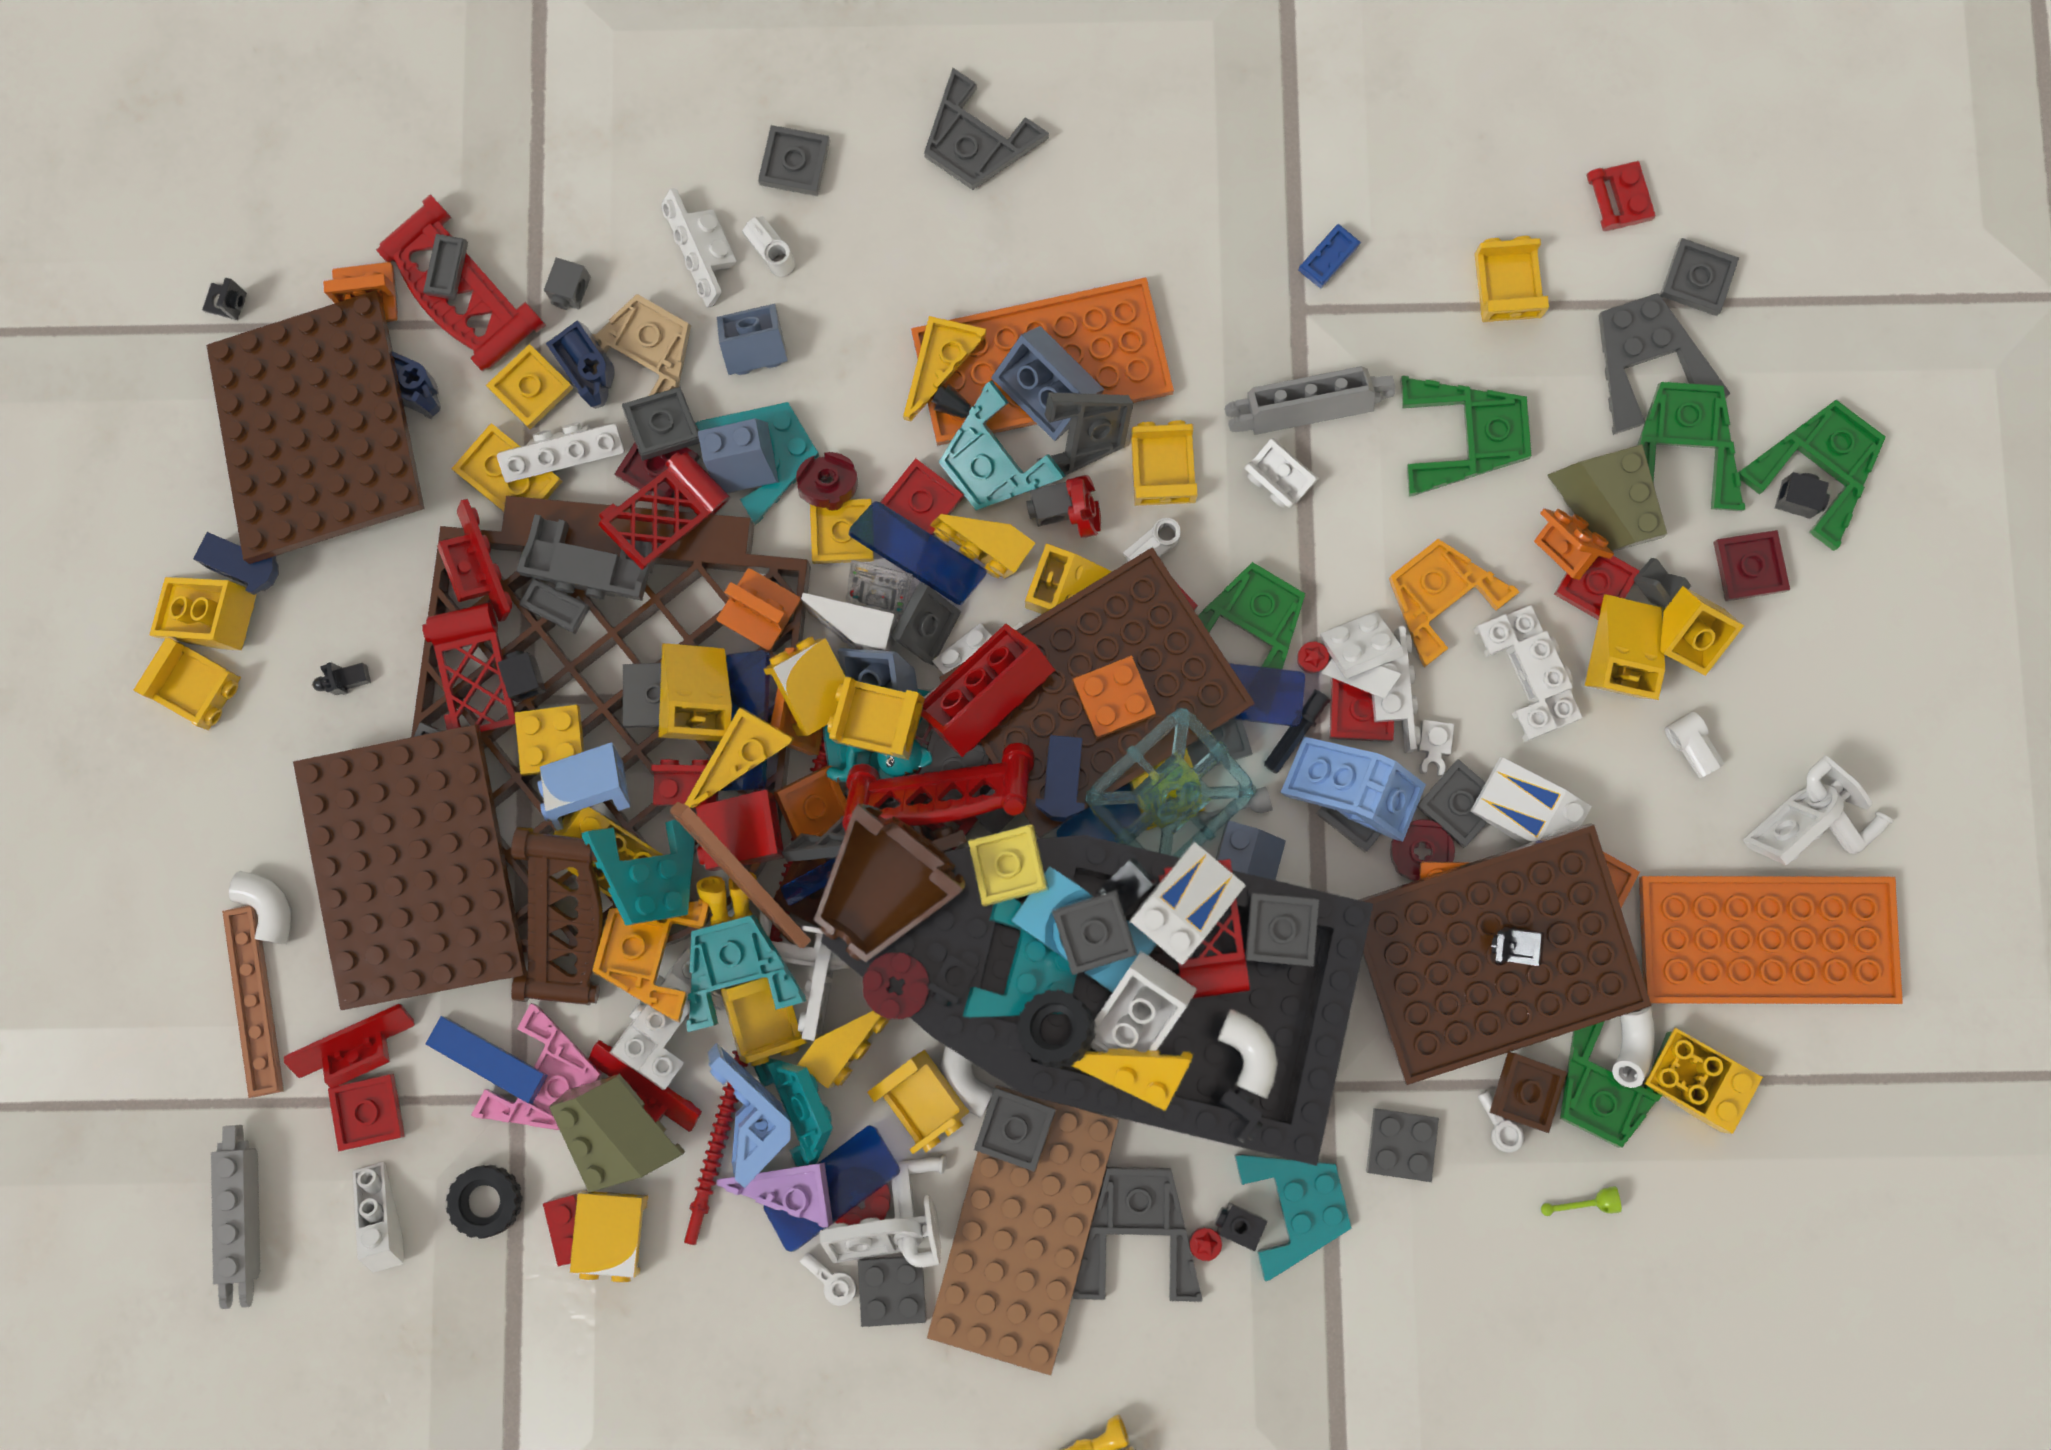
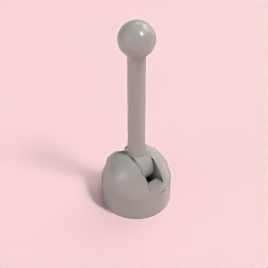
M1262 787L1254 790L1247 802L1209 813L1201 811L1197 815V820L1199 823L1205 824L1211 818L1249 807L1256 813L1273 811L1267 788Z

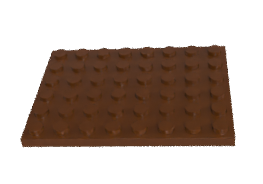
M377 290L206 345L243 560L248 564L425 509L395 360L392 355L393 350L382 296Z
M1152 547L1016 630L1037 645L1055 671L1047 677L1043 684L1033 690L1021 705L1014 708L996 728L984 736L979 743L992 764L1002 763L1003 750L1012 743H1023L1033 750L1034 766L1029 772L1027 804L1022 812L1030 825L1034 826L1035 833L1040 839L1066 823L1051 821L1035 806L1036 798L1044 799L1050 735L1082 738L1077 802L1085 803V811L1255 705V702ZM1132 656L1156 716L1096 739L1074 686L1073 679ZM962 664L958 665L949 672L940 676L939 679L941 683L944 680H946Z
M475 724L293 761L340 1011L527 974L480 725Z
M1592 823L1359 899L1360 901L1373 903L1363 956L1406 1085L1652 1006L1596 828ZM1505 927L1544 932L1542 964L1534 966L1507 961L1503 964L1496 963V954H1492L1494 935H1498V931Z

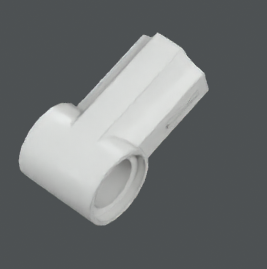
M763 216L754 217L748 221L742 232L767 263L770 271L779 277L789 275L794 270L795 260L788 244L781 240ZM785 255L783 260L779 262L773 261L776 256Z
M1171 518L1158 520L1151 530L1123 552L1124 557L1129 562L1152 547L1157 555L1161 557L1179 542L1181 530L1178 522ZM1163 527L1171 528L1175 533V537L1170 541H1164L1158 536V531Z
M1690 712L1665 728V733L1670 743L1678 751L1683 752L1699 778L1714 772L1725 764L1707 736L1709 733L1704 720L1696 712Z

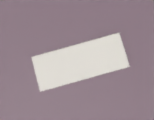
M1333 659L1330 660L1322 672L1324 675L1384 699L1401 676L1398 672L1378 666L1346 679Z

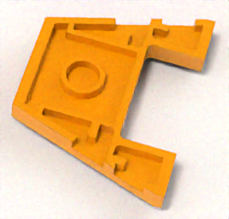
M1440 539L1434 541L1388 578L1424 667L1448 649L1431 628L1429 622L1467 592L1477 588L1495 611L1519 593L1517 588L1502 582L1492 572L1483 570L1472 563L1470 558Z
M698 899V901L689 902L688 915L627 926L617 908L609 909L592 971L673 1021L680 1023L687 993L655 986L671 925L679 924L698 929L705 928L710 911L709 905L702 899Z

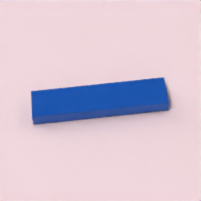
M440 1016L425 1044L529 1104H533L548 1076L444 1016Z

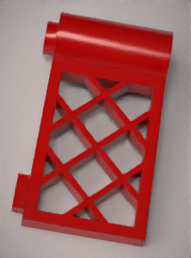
M679 452L675 453L666 462L665 465L668 468L620 506L617 507L613 503L599 514L602 520H600L598 525L642 570L711 514L715 515L730 499V496L687 452L682 455ZM665 481L674 490V498L657 496V487ZM638 501L652 503V515L635 513V504ZM657 503L674 505V518L657 516ZM679 506L690 507L698 516L693 520L679 519ZM616 518L630 520V533L617 531L611 522ZM635 521L652 522V535L636 534ZM657 523L674 525V535L671 537L657 536ZM635 541L652 542V552L644 558L635 549Z
M491 603L427 617L426 624L422 625L425 640L432 642L435 649L449 714L444 715L447 730L461 727L459 717L465 708L479 715L475 724L481 725L484 719L490 722L480 726L481 733L516 725L514 702L508 697L497 663L504 659L497 633V618ZM491 641L494 653L489 661L485 663L473 654L480 643ZM471 646L468 652L463 647ZM457 649L466 656L457 670H454L447 665L444 652ZM470 659L484 666L475 682L461 674ZM495 661H496L497 669H495L494 667H492V665H493V663H494ZM489 670L499 675L500 685L494 694L480 686ZM448 671L454 674L451 679ZM459 677L473 685L463 701L454 696L452 689ZM477 689L491 696L483 712L468 704ZM502 691H503L504 700L499 697V695L501 694ZM496 700L506 706L509 719L495 721L487 716ZM456 702L461 704L458 710L456 707Z
M1231 859L1217 860L1232 873ZM1173 867L1164 868L1165 875H1159V882L1162 881ZM1236 899L1230 905L1231 914L1223 924L1219 921L1216 923L1220 928L1208 943L1205 940L1201 942L1206 946L1198 957L1188 958L1183 965L1178 962L1179 974L1176 975L1197 989L1192 999L1250 991ZM1231 920L1233 922L1234 932L1227 928V925L1230 923ZM1225 930L1235 938L1237 952L1221 953L1212 945ZM1209 949L1216 953V955L1205 956Z

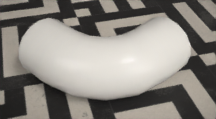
M237 872L230 883L229 898L232 902L246 904L256 910L258 925L254 939L287 944L291 929V909L286 895L269 879L253 873Z
M1651 1006L1620 1016L1622 1044L1618 1059L1612 1068V1074L1616 1081L1625 1087L1635 1088L1640 1086L1647 1076L1653 1061L1655 1027Z
M1230 1009L1218 1040L1233 1046L1243 1056V1069L1236 1085L1264 1098H1268L1274 1084L1278 1064L1274 1043L1261 1025L1248 1016Z
M945 1046L940 1063L941 1073L969 1112L981 1118L993 1095L994 1088L982 1083L975 1077L971 1061Z

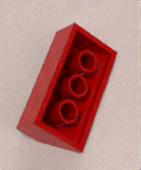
M1005 624L925 698L921 718L947 745L963 757L967 752L974 749L984 736L996 728L1014 708L1021 705L1033 690L1043 684L1055 669L1036 644L1008 624Z

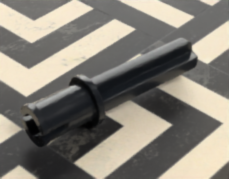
M1314 689L1300 711L1296 710L1295 714L1297 717L1264 763L1268 770L1273 773L1280 771L1311 726L1316 727L1315 721L1331 701L1329 697Z

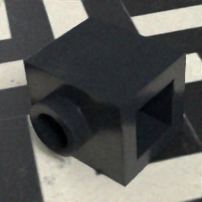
M1793 472L1781 482L1775 509L1811 519L1826 509L1830 495L1827 494L1829 483L1819 480L1820 478L1817 475L1811 473L1798 474Z
M522 650L507 654L505 660L497 662L508 697L513 701L520 702L546 693L536 658L530 653H524Z
M1229 1202L1227 1208L1221 1207L1214 1225L1218 1226L1216 1232L1220 1236L1255 1252L1268 1221Z

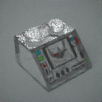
M852 560L845 602L893 613L898 623L917 587L913 574Z

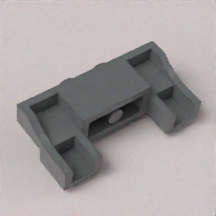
M534 515L530 534L517 567V572L521 576L550 581L556 585L555 589L567 593H574V589L586 591L585 595L596 599H604L605 595L611 597L616 595L640 601L643 600L649 573L652 574L655 560L642 570L623 550H621L619 557L617 554L565 544L569 524L566 521L559 520L556 522L546 520L541 515ZM635 541V549L645 558L652 552V542Z

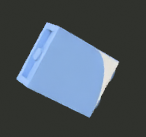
M612 742L540 766L541 780L537 784L540 794L544 799V803L540 804L541 812L545 821H551L557 831L563 829L562 816L612 799L618 811L631 807L624 764Z

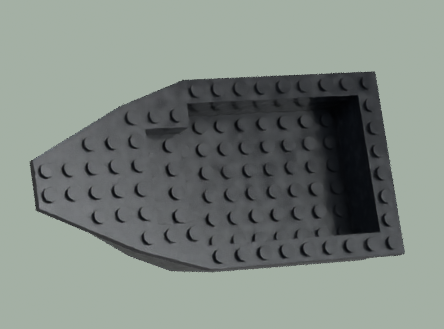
M1086 835L1037 839L1044 872L1050 866L1092 896L1100 895L1098 890L1134 857L1156 882L1124 912L1125 916L1135 913L1160 883L1159 875H1165L1164 868L1173 867L1180 859L1179 857ZM969 847L944 852L955 865V868L952 870L954 875L956 876L959 873L964 878L965 887L961 893L867 962L859 961L850 956L846 951L847 943L840 937L834 940L824 933L822 935L821 942L861 977H864L868 967L874 960L888 953H904L917 959L926 969L929 980L932 983L949 954L976 968L978 971L959 1005L951 1002L949 1007H946L931 998L934 992L929 989L927 1000L922 1009L909 1018L934 1039L1023 1095L1317 1166L1373 903L1232 870L1233 875L1246 885L1236 897L1245 958L1251 893L1319 899L1314 967L1245 960L1250 991L1191 999L1156 1050L1160 1051V1055L1181 1056L1182 1052L1193 1054L1192 1060L1166 1111L1073 1066L1055 1068L1053 1066H1045L1036 1061L1025 1052L1024 1046L1019 1042V1031H1017V1024L1020 1021L1019 1016L963 1017L970 987L980 988L1003 996L1021 933L1017 928L990 920L994 904L989 906L982 905ZM1028 895L1015 899L1023 904ZM1230 906L1219 919V922L1222 924L1231 914ZM1231 920L1230 923L1227 925V928L1234 932L1233 922ZM1215 924L1204 940L1209 943L1220 927ZM1225 930L1212 945L1221 953L1237 952L1235 938ZM1200 943L1193 952L1194 957H1198L1206 947L1203 943ZM1209 949L1205 956L1216 955V953ZM954 966L947 970L946 981L948 984L959 986L964 982L965 972L962 968ZM1179 969L1171 972H1173L1174 974H1179ZM1084 972L1077 973L1072 994L1090 1009L1091 1017L1095 1020L1112 995V992ZM895 977L889 979L891 985L887 990L889 993L896 992L899 996L903 993L902 986L905 985V981L903 979L896 980ZM1230 1009L1248 1016L1261 1025L1274 1043L1278 1064L1274 1084L1268 1098H1264L1236 1085L1243 1069V1056L1233 1046L1218 1040ZM1050 1014L1043 1020L1041 1025L1042 1038L1050 1045L1063 1044L1072 1033V1022L1065 1014ZM1091 1048L1090 1051H1088V1052H1097V1051L1094 1050L1093 1048ZM1229 1089L1234 1093L1237 1089H1240L1254 1100L1252 1106L1263 1113L1259 1119L1263 1126L1252 1141L1246 1138L1244 1142L1240 1143L1235 1139L1246 1122L1219 1103L1222 1096Z

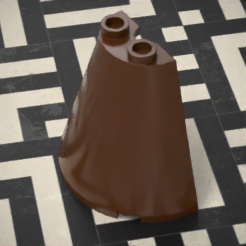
M858 804L852 813L814 920L821 925L820 930L829 938L836 940L840 937L848 945L846 951L850 956L859 961L867 962L961 893L965 887V881L961 874L958 873L955 876L952 872L955 868L954 863L937 846L914 828L895 816L887 819L881 817V809L870 805Z

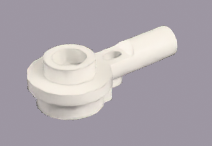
M1489 1090L1482 1093L1478 1098L1494 1124L1491 1134L1493 1144L1502 1152L1511 1153L1517 1151L1524 1142L1522 1128L1511 1120H1505V1118L1489 1113L1493 1097Z
M807 1252L800 1263L824 1283L826 1299L837 1306L848 1304L856 1293V1285L852 1277L841 1272L832 1274Z

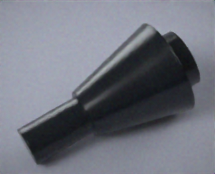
M948 384L946 389L940 386L931 401L936 404L935 411L959 418H967L971 409V405L950 384Z

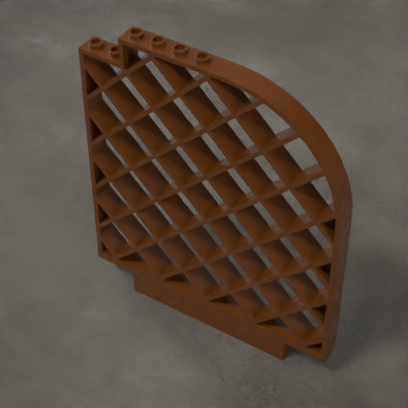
M506 496L502 530H480L482 536L486 535L491 549L523 552L530 534L534 515L536 514L541 515L546 520L556 522L564 520L569 524L565 544L617 554L619 557L622 550L598 525L600 520H602L599 514L610 506L604 504ZM635 507V513L652 515V509ZM657 509V516L674 518V511ZM679 511V519L693 520L698 516L696 513ZM711 514L655 560V564L690 568L657 594L646 584L645 592L651 599L614 628L592 602L591 597L585 595L586 591L574 589L575 592L570 596L587 604L590 607L589 610L608 633L573 661L567 657L548 633L556 624L543 617L538 620L531 611L519 605L521 598L515 591L532 578L521 576L517 571L507 579L501 575L500 583L503 591L509 593L513 603L532 625L502 649L503 659L505 660V656L509 653L525 651L542 637L565 666L544 683L546 693L521 701L515 706V711L522 712L540 709L539 705L575 678L598 707L597 710L581 722L583 738L608 719L632 749L621 758L625 772L641 760L654 776V773L651 771V765L655 764L647 754L667 738H660L659 729H657L638 745L613 714L623 706V689L607 702H604L581 672L616 644L619 645L633 664H643L623 638L658 610H661L684 640L679 643L680 645L698 646L720 629L723 625L717 621V617L722 610L689 635L665 606L701 576L704 577L726 604L729 598L708 574L707 569L746 572L750 568L757 573L765 574L764 577L778 583L792 593L794 591L784 581L782 576L798 577L797 594L795 595L801 599L802 593L808 594L811 565L807 559L751 554L754 523L751 518ZM616 518L611 522L617 531L630 533V520ZM635 521V533L652 535V522ZM657 523V536L671 537L674 535V525ZM440 526L438 543L439 541L464 536L463 528ZM438 547L428 617L445 613L446 607L449 611L460 609L448 595L450 579ZM489 595L482 597L472 606L491 603ZM802 599L794 612V620L785 626L770 651L759 647L728 672L730 695L740 708L742 707L752 713L731 686L767 657H774L775 654L773 652L791 639L790 648H797L796 644L803 640L806 607ZM424 640L411 737H414L419 723L431 725L449 711L445 695L433 704L435 683L443 691L444 689L432 642H427L426 640ZM487 642L479 644L478 647L490 659L494 653ZM660 658V659H659L657 662H655V663H661V659H662V658ZM496 661L492 665L495 669H497ZM481 665L467 678L475 682L484 666ZM489 670L480 685L496 673ZM464 680L461 681L454 688L452 687L454 696L463 701L473 685ZM456 702V707L458 709L461 704ZM774 705L760 715L759 718L770 724ZM464 709L462 715L470 725H474L478 718L471 710ZM506 713L498 721L509 719L508 713ZM514 725L482 732L484 749L488 747L512 777L493 792L495 808L521 788L542 814L540 804L544 803V801L529 783L537 774L521 775L519 769L496 742L499 737ZM696 740L709 756L706 760H710L714 753L713 749L706 741ZM786 746L777 752V772L752 792L766 789L771 791L774 788V791L786 786L790 747ZM738 780L731 783L739 795L748 794ZM612 799L603 802L623 828L645 843L647 842L638 832V829L667 807L655 806L651 803L629 821L621 810H617ZM777 803L779 822L781 826L782 812ZM544 820L533 829V832L549 834L552 830L556 831L551 821L546 822ZM501 836L506 866L511 865L528 887V869L520 859H513L510 846ZM696 840L694 844V853L697 851V847L700 846ZM767 862L752 864L748 872L754 873L758 878ZM567 871L557 880L568 887L578 876ZM608 895L606 896L613 905L603 912V927L605 926L609 909L617 908L613 899ZM730 895L726 898L727 912L733 908ZM689 896V902H693L694 900ZM528 904L516 912L518 927L528 919ZM712 912L708 915L705 928L710 926ZM572 925L560 928L569 939L568 945H578L574 937L578 932ZM686 927L677 933L669 935L666 947L691 937V931L698 930V928ZM521 939L523 952L528 953V940Z

